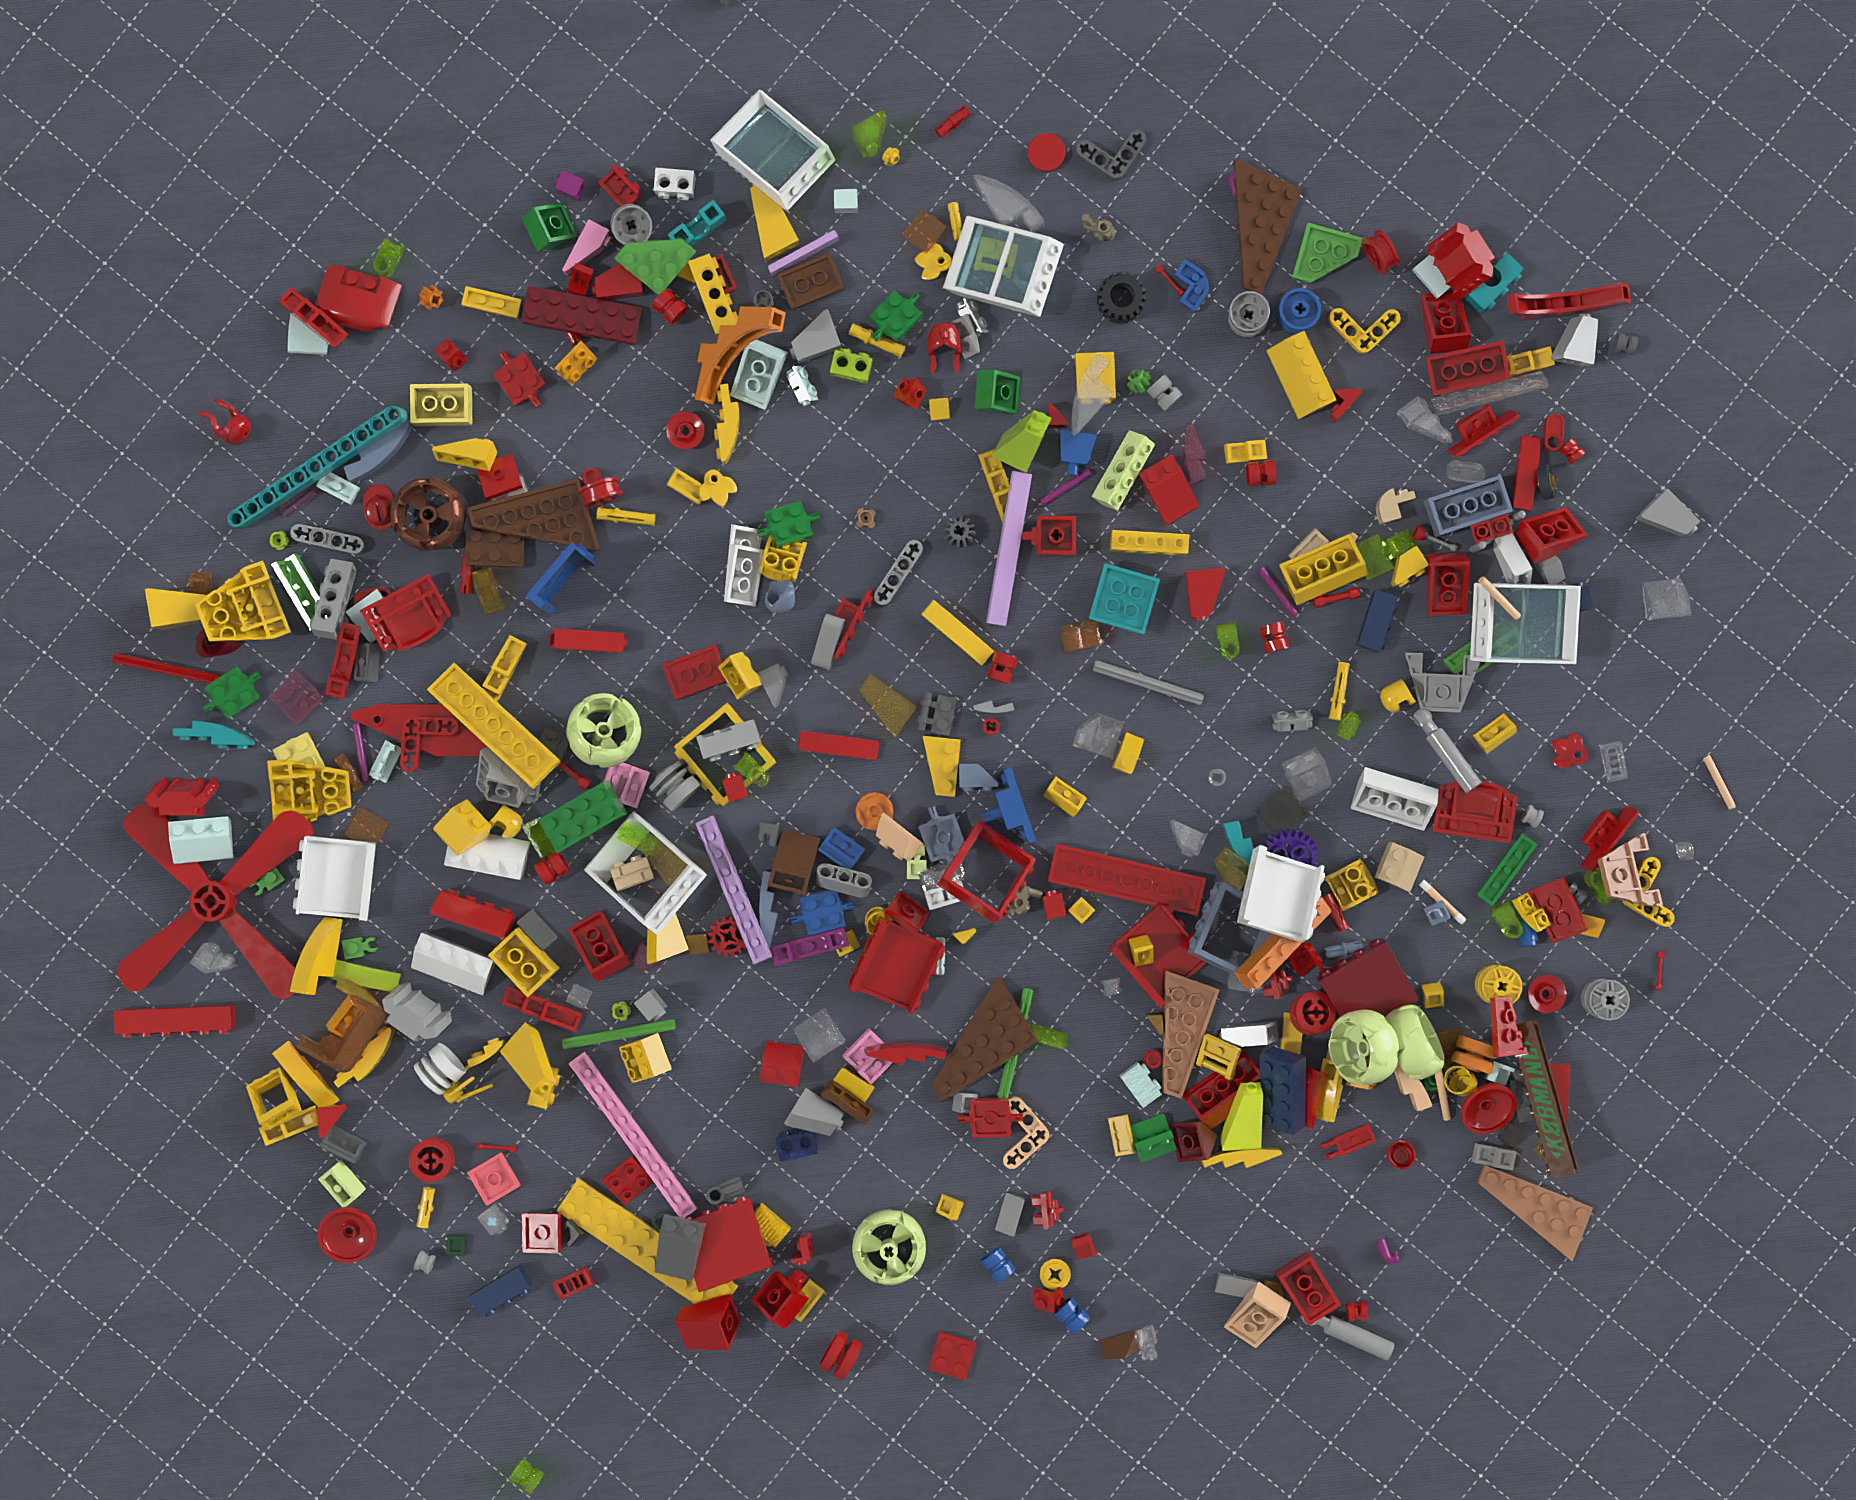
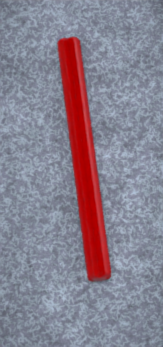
M114 653L112 659L113 663L205 683H211L221 676Z

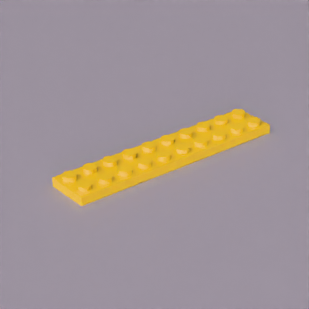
M580 1178L577 1179L557 1209V1212L569 1220L572 1219L579 1227L694 1304L726 1294H731L732 1296L738 1287L737 1283L731 1281L710 1290L698 1292L694 1277L693 1281L656 1273L655 1265L660 1232Z

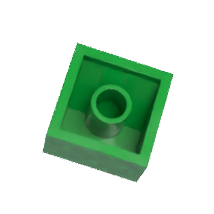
M563 203L533 207L522 217L537 252L555 249L578 237Z
M998 370L978 371L975 409L989 413L1016 415L1018 412L1020 376Z

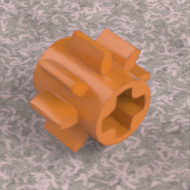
M430 285V288L423 287L419 293L421 299L419 303L429 310L432 307L439 308L443 301L441 296L443 292L433 285Z

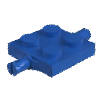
M831 890L799 898L802 907L801 914L790 916V919L793 920L791 921L792 924L804 922L808 936L846 927L844 911L855 909L854 901L842 904L838 892Z

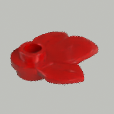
M1570 732L1568 739L1559 738L1552 741L1553 749L1558 754L1552 761V764L1556 767L1569 768L1573 764L1582 765L1587 761L1588 752L1583 747V740L1578 734ZM1580 752L1582 757L1577 759L1574 754Z

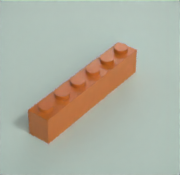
M1320 897L1316 904L1317 915L1312 922L1313 930L1332 912L1322 897ZM1271 934L1234 974L1245 988L1258 989L1301 942Z

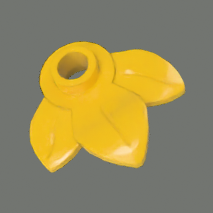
M929 243L928 251L919 253L914 259L919 266L924 268L921 277L923 280L935 279L940 275L941 271H946L950 268L952 262L950 255L945 253L942 247L936 243ZM941 259H945L944 263L939 264Z
M709 470L705 474L704 483L699 489L702 501L712 498L721 507L726 504L728 493L737 492L734 481L730 477L722 476L718 470ZM711 476H715L717 481L712 482Z

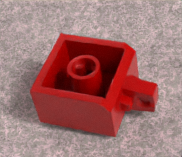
M1037 516L1036 527L1032 528V532H1022V541H1032V545H1036V557H1074L1076 555V516ZM1054 532H1057V535L1061 536L1060 538H1058L1057 541H1055L1054 538L1051 537L1054 534Z
M798 1269L791 1276H787L779 1271L774 1272L752 1301L771 1323L786 1330L809 1300L807 1295L801 1290L808 1277Z

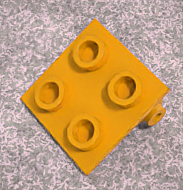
M580 341L554 369L572 386L598 358Z

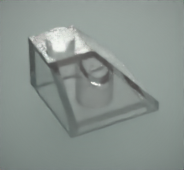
M1096 713L1077 728L1072 746L1113 759L1124 722Z

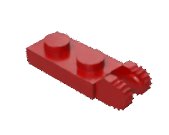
M1369 1123L1337 1135L1333 1139L1321 1143L1319 1146L1320 1149H1326L1336 1145V1151L1324 1155L1325 1160H1330L1376 1142Z

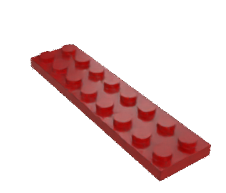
M1056 844L1048 881L1153 906L1160 902L1164 906L1168 904L1174 911L1198 916L1206 878Z

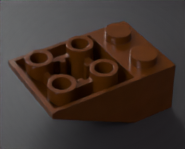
M783 829L768 886L806 895L820 838Z

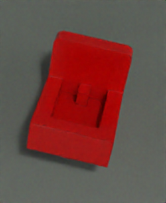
M575 263L567 291L585 296L594 269Z
M448 337L434 349L438 356L454 372L468 360Z
M1057 1287L1054 1293L1036 1288L1033 1291L1034 1308L1055 1314L1064 1303L1062 1288Z

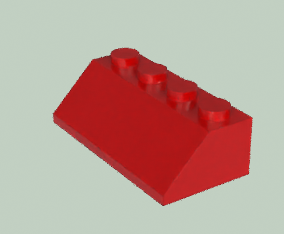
M449 888L446 891H440L429 914L502 939L510 935L517 916L512 914L513 910L505 907H502L501 910L494 908L495 904L483 901V903L476 901V897L466 894L465 897L457 895L458 891Z
M1243 1050L1240 1052L1235 1068V1076L1231 1081L1225 1079L1224 1075L1214 1071L1186 1091L1183 1097L1199 1120L1211 1130L1227 1119L1241 1083L1260 1082V1070Z

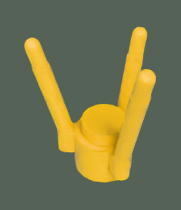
M471 1077L461 1085L456 1084L457 1081L452 1080L450 1082L451 1086L445 1089L443 1096L450 1104L455 1101L459 1103L465 1098L492 1088L494 1085L489 1084L461 1095L463 1094L462 1089L475 1078Z

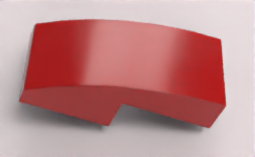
M1508 514L1470 525L1475 544L1513 533Z

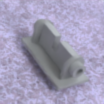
M964 298V302L962 301L957 304V311L960 316L968 314L977 338L981 336L980 333H988L987 323L983 317H980L977 311L978 306L974 300Z
M1298 710L1295 713L1280 711L1277 714H1271L1274 721L1272 724L1273 730H1277V732L1291 731V724H1294V731L1312 728L1311 720L1313 718L1310 712L1306 710Z

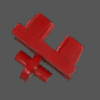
M1277 968L1269 977L1271 985L1263 987L1264 997L1280 999L1284 996L1283 989L1289 988L1287 981L1292 980V976H1286L1285 969L1278 971Z
M1045 1191L1032 1197V1206L1041 1207L1042 1213L1034 1214V1225L1043 1226V1229H1050V1227L1054 1226V1220L1059 1219V1212H1063L1064 1207L1058 1206V1200H1052L1051 1191Z

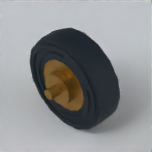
M1548 465L1538 467V483H1536V487L1539 486L1545 500L1555 498V482H1558V478L1554 479Z

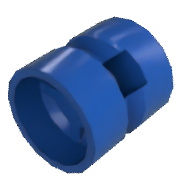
M1000 1246L988 1252L980 1260L986 1270H991L990 1276L995 1283L1003 1281L1016 1269L1010 1260H1005L1006 1254Z
M1069 1297L1054 1315L1060 1322H1065V1327L1071 1334H1075L1088 1322L1090 1316L1083 1309H1078L1079 1304L1072 1297Z

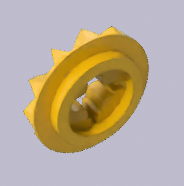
M1061 1259L1046 1261L1040 1268L1041 1282L1048 1289L1064 1288L1070 1280V1269ZM1050 1268L1054 1271L1060 1270L1058 1273L1060 1281L1056 1277L1050 1278L1052 1275Z

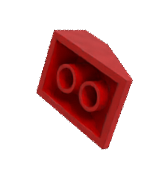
M1453 291L1444 292L1437 299L1432 293L1420 296L1426 341L1430 354L1462 350L1469 346L1471 332L1461 298L1452 295Z
M1172 454L1138 474L1137 478L1166 526L1199 507L1181 468Z
M1566 507L1522 520L1514 533V537L1534 563L1550 559L1588 536Z
M1466 553L1427 554V562L1429 564L1426 566L1428 616L1467 615L1470 560Z
M602 910L568 928L590 974L597 983L631 964Z
M1306 1066L1305 1127L1313 1129L1329 1073Z
M1307 1252L1274 1271L1308 1326L1341 1306L1315 1261Z

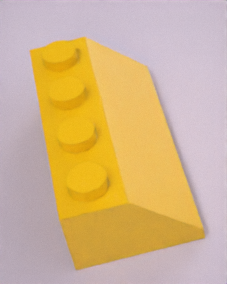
M1305 331L1283 340L1266 351L1298 420L1336 401L1335 395Z
M1351 534L1279 564L1296 605L1368 575L1366 563Z

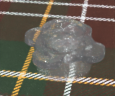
M1687 841L1683 843L1677 842L1676 852L1680 860H1690L1694 855L1693 845Z

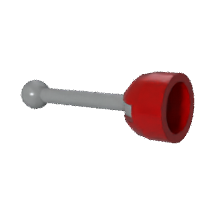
M1418 524L1413 532L1412 539L1417 541L1430 539L1450 548L1451 551L1457 550L1456 544H1449L1430 536L1427 528Z

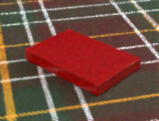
M716 644L662 664L675 701L727 682L718 668L723 662Z
M1564 877L1528 891L1536 909L1543 908L1551 925L1545 929L1552 944L1589 929Z

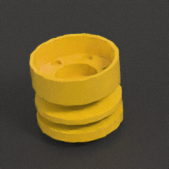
M1491 964L1483 967L1478 972L1475 979V990L1477 995L1489 1004L1490 998L1503 996L1510 997L1513 1004L1521 995L1522 981L1513 969ZM1499 982L1504 983L1502 985V990L1497 989L1499 987Z

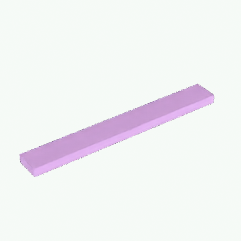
M1012 471L986 623L1006 626L1032 474Z
M710 816L695 823L753 964L771 958L772 954L715 817Z

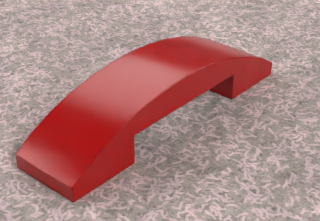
M345 622L341 623L334 662L325 691L326 695L341 699L345 698L357 654L361 632L360 626Z

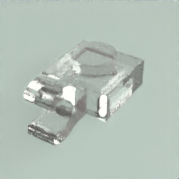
M1147 1324L1135 1330L1139 1349H1143L1141 1352L1142 1360L1145 1361L1150 1358V1361L1157 1359V1353L1154 1345L1157 1344L1153 1324Z

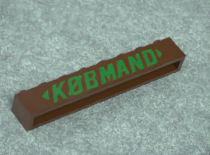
M1531 1020L1516 1024L1517 1029L1521 1030L1523 1036L1521 1038L1522 1045L1526 1047L1528 1053L1515 1055V1057L1520 1062V1075L1526 1083L1525 1094L1531 1101V1115L1536 1119L1537 1126H1535V1129L1542 1141V1154L1547 1159V1173L1551 1175L1552 1179L1580 1173L1538 1022Z

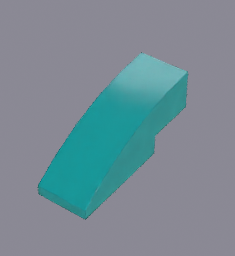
M1239 820L1223 823L1222 827L1230 848L1241 864L1249 870L1253 852L1251 837L1243 838Z

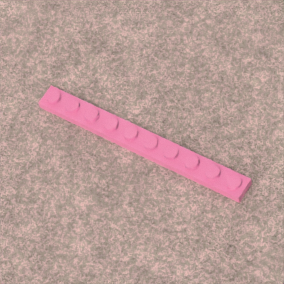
M582 1053L568 1063L677 1215L685 1218L695 1211L698 1207L587 1053Z

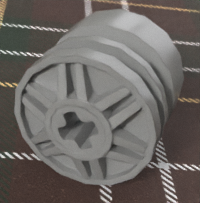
M624 204L612 214L610 221L611 231L615 238L623 245L628 242H646L650 237L652 221L648 213L640 206ZM633 219L635 227H631L629 230L627 229L626 222H630Z
M1254 291L1238 294L1233 299L1229 308L1228 322L1231 329L1242 337L1259 335L1268 323L1270 315L1269 304L1261 294ZM1245 313L1248 315L1252 314L1251 320L1249 318L1245 319Z
M680 761L666 767L649 787L652 792L659 787L661 788L656 793L657 797L665 793L668 795L663 804L671 812L682 805L701 786L693 776L685 780L683 779L687 772L686 768L677 772L682 766Z
M1597 978L1586 983L1582 989L1581 1002L1585 1011L1593 1017L1611 1021L1619 1019L1626 1013L1629 1008L1630 997L1625 986L1618 981ZM1606 996H1609L1610 1003H1606Z

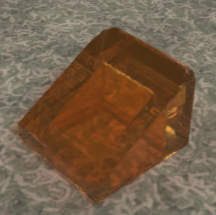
M192 572L189 576L190 592L201 595L210 594L211 572Z

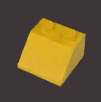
M743 652L729 656L718 666L737 700L755 691L762 685L759 675L754 672L749 658Z
M466 799L452 807L435 825L433 830L459 856L486 840L489 836L491 825Z

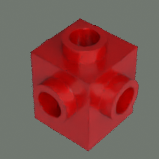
M903 377L893 398L904 406L917 410L927 389L921 385L922 382L914 377L911 379Z

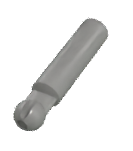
M1424 708L1417 710L1413 715L1414 723L1423 728L1428 735L1426 740L1464 792L1468 793L1482 783L1445 731L1442 728H1438L1432 721L1431 712Z
M1301 1315V1319H1302L1303 1323H1305V1324L1307 1325V1323L1305 1322V1320L1303 1319V1317H1302V1315ZM1333 1315L1328 1318L1322 1317L1310 1325L1317 1324L1324 1328V1333L1386 1361L1390 1358L1394 1349L1393 1342Z

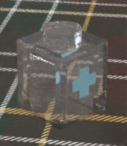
M496 1203L477 1217L491 1236L494 1233L501 1234L507 1229L506 1224L509 1222V1219Z

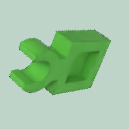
M275 867L261 877L260 881H256L249 887L258 885L259 891L255 893V896L263 894L265 888L271 891L283 883L286 878L279 868Z
M362 937L343 940L342 946L345 960L366 956L365 950L368 952L377 951L378 947H370V942L376 940V937L368 938L365 942H363Z

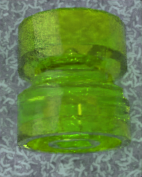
M522 1458L508 1480L515 1485L521 1484V1489L530 1495L545 1473L537 1467L532 1468V1464Z

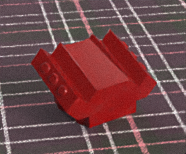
M1457 222L1428 245L1427 255L1435 257L1433 265L1437 266L1445 278V285L1453 287V296L1462 299L1492 277V262L1495 257L1478 230L1470 231L1467 225Z
M163 777L149 791L144 800L151 807H159V815H204L205 804L210 800L220 784L214 778L205 783L201 777L194 780L176 777L170 783Z

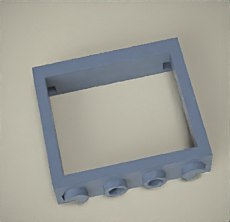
M1216 882L1213 889L1210 890L1211 896L1209 901L1203 907V916L1195 926L1196 933L1189 941L1190 946L1187 953L1236 976L1234 973L1239 967L1201 950L1225 891L1240 899L1243 897V891L1225 882ZM1260 930L1250 956L1272 933Z

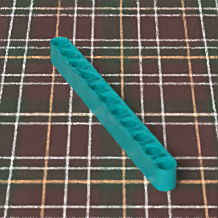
M391 405L232 510L227 517L228 523L232 527L241 529L249 527L404 424L407 420V412L397 406ZM395 411H398L399 416L394 420L393 414ZM382 421L383 427L381 430H378L377 425ZM367 432V438L363 441L362 434ZM350 442L351 449L347 451L346 445ZM332 453H335L336 458L332 462L330 456ZM317 463L320 464V469L318 472L315 471V465ZM303 473L304 480L300 482L299 477ZM286 484H288L289 489H288V491L285 493V492H284V486H285ZM272 494L273 500L269 503L268 497ZM254 505H257L256 513H253ZM239 515H241L242 521L240 524H238L237 518Z

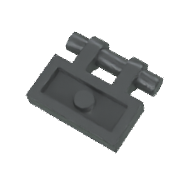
M925 692L924 699L921 700L922 709L917 719V722H919L917 730L925 731L926 724L932 725L931 733L949 736L957 698L938 695L937 702L931 701L932 693ZM930 707L935 708L933 719L928 718Z

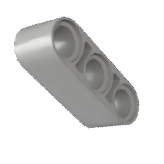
M830 614L825 615L811 664L830 670L845 623L844 619Z
M824 863L817 869L815 882L819 887L863 898L870 892L872 879L868 874Z

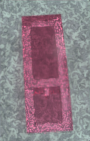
M1192 422L1186 424L1183 437L1184 465L1190 485L1203 481L1207 477L1200 462L1205 459L1206 455Z

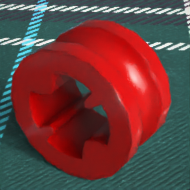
M988 718L984 721L983 731L987 735H994L999 731L1000 724L996 719ZM987 722L996 723L997 726L994 727L996 728L994 732L992 730L987 731Z

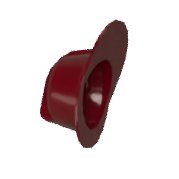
M203 629L196 636L195 650L197 654L205 658L225 655L237 650L241 640L209 641L205 629Z

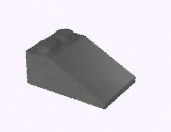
M664 1214L659 1233L655 1272L693 1281L706 1223Z

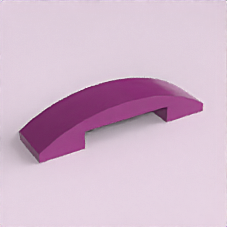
M843 927L770 947L774 964L777 966L849 946Z

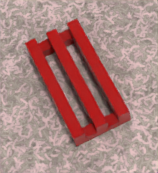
M723 254L716 256L717 264L718 260L722 261L732 284V287L729 288L719 266L717 271L719 275H722L726 285L724 286V293L728 294L738 290Z

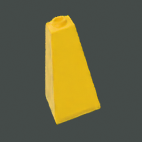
M145 589L151 627L166 630L202 623L195 604L207 595Z

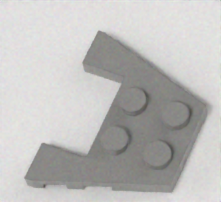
M1405 652L1420 709L1460 713L1481 661L1470 660V655H1464L1463 675L1423 673L1424 653Z

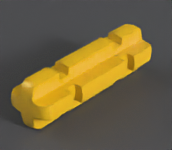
M952 202L948 204V211L950 213L952 230H954V240H959L962 223L960 213L958 212V203Z

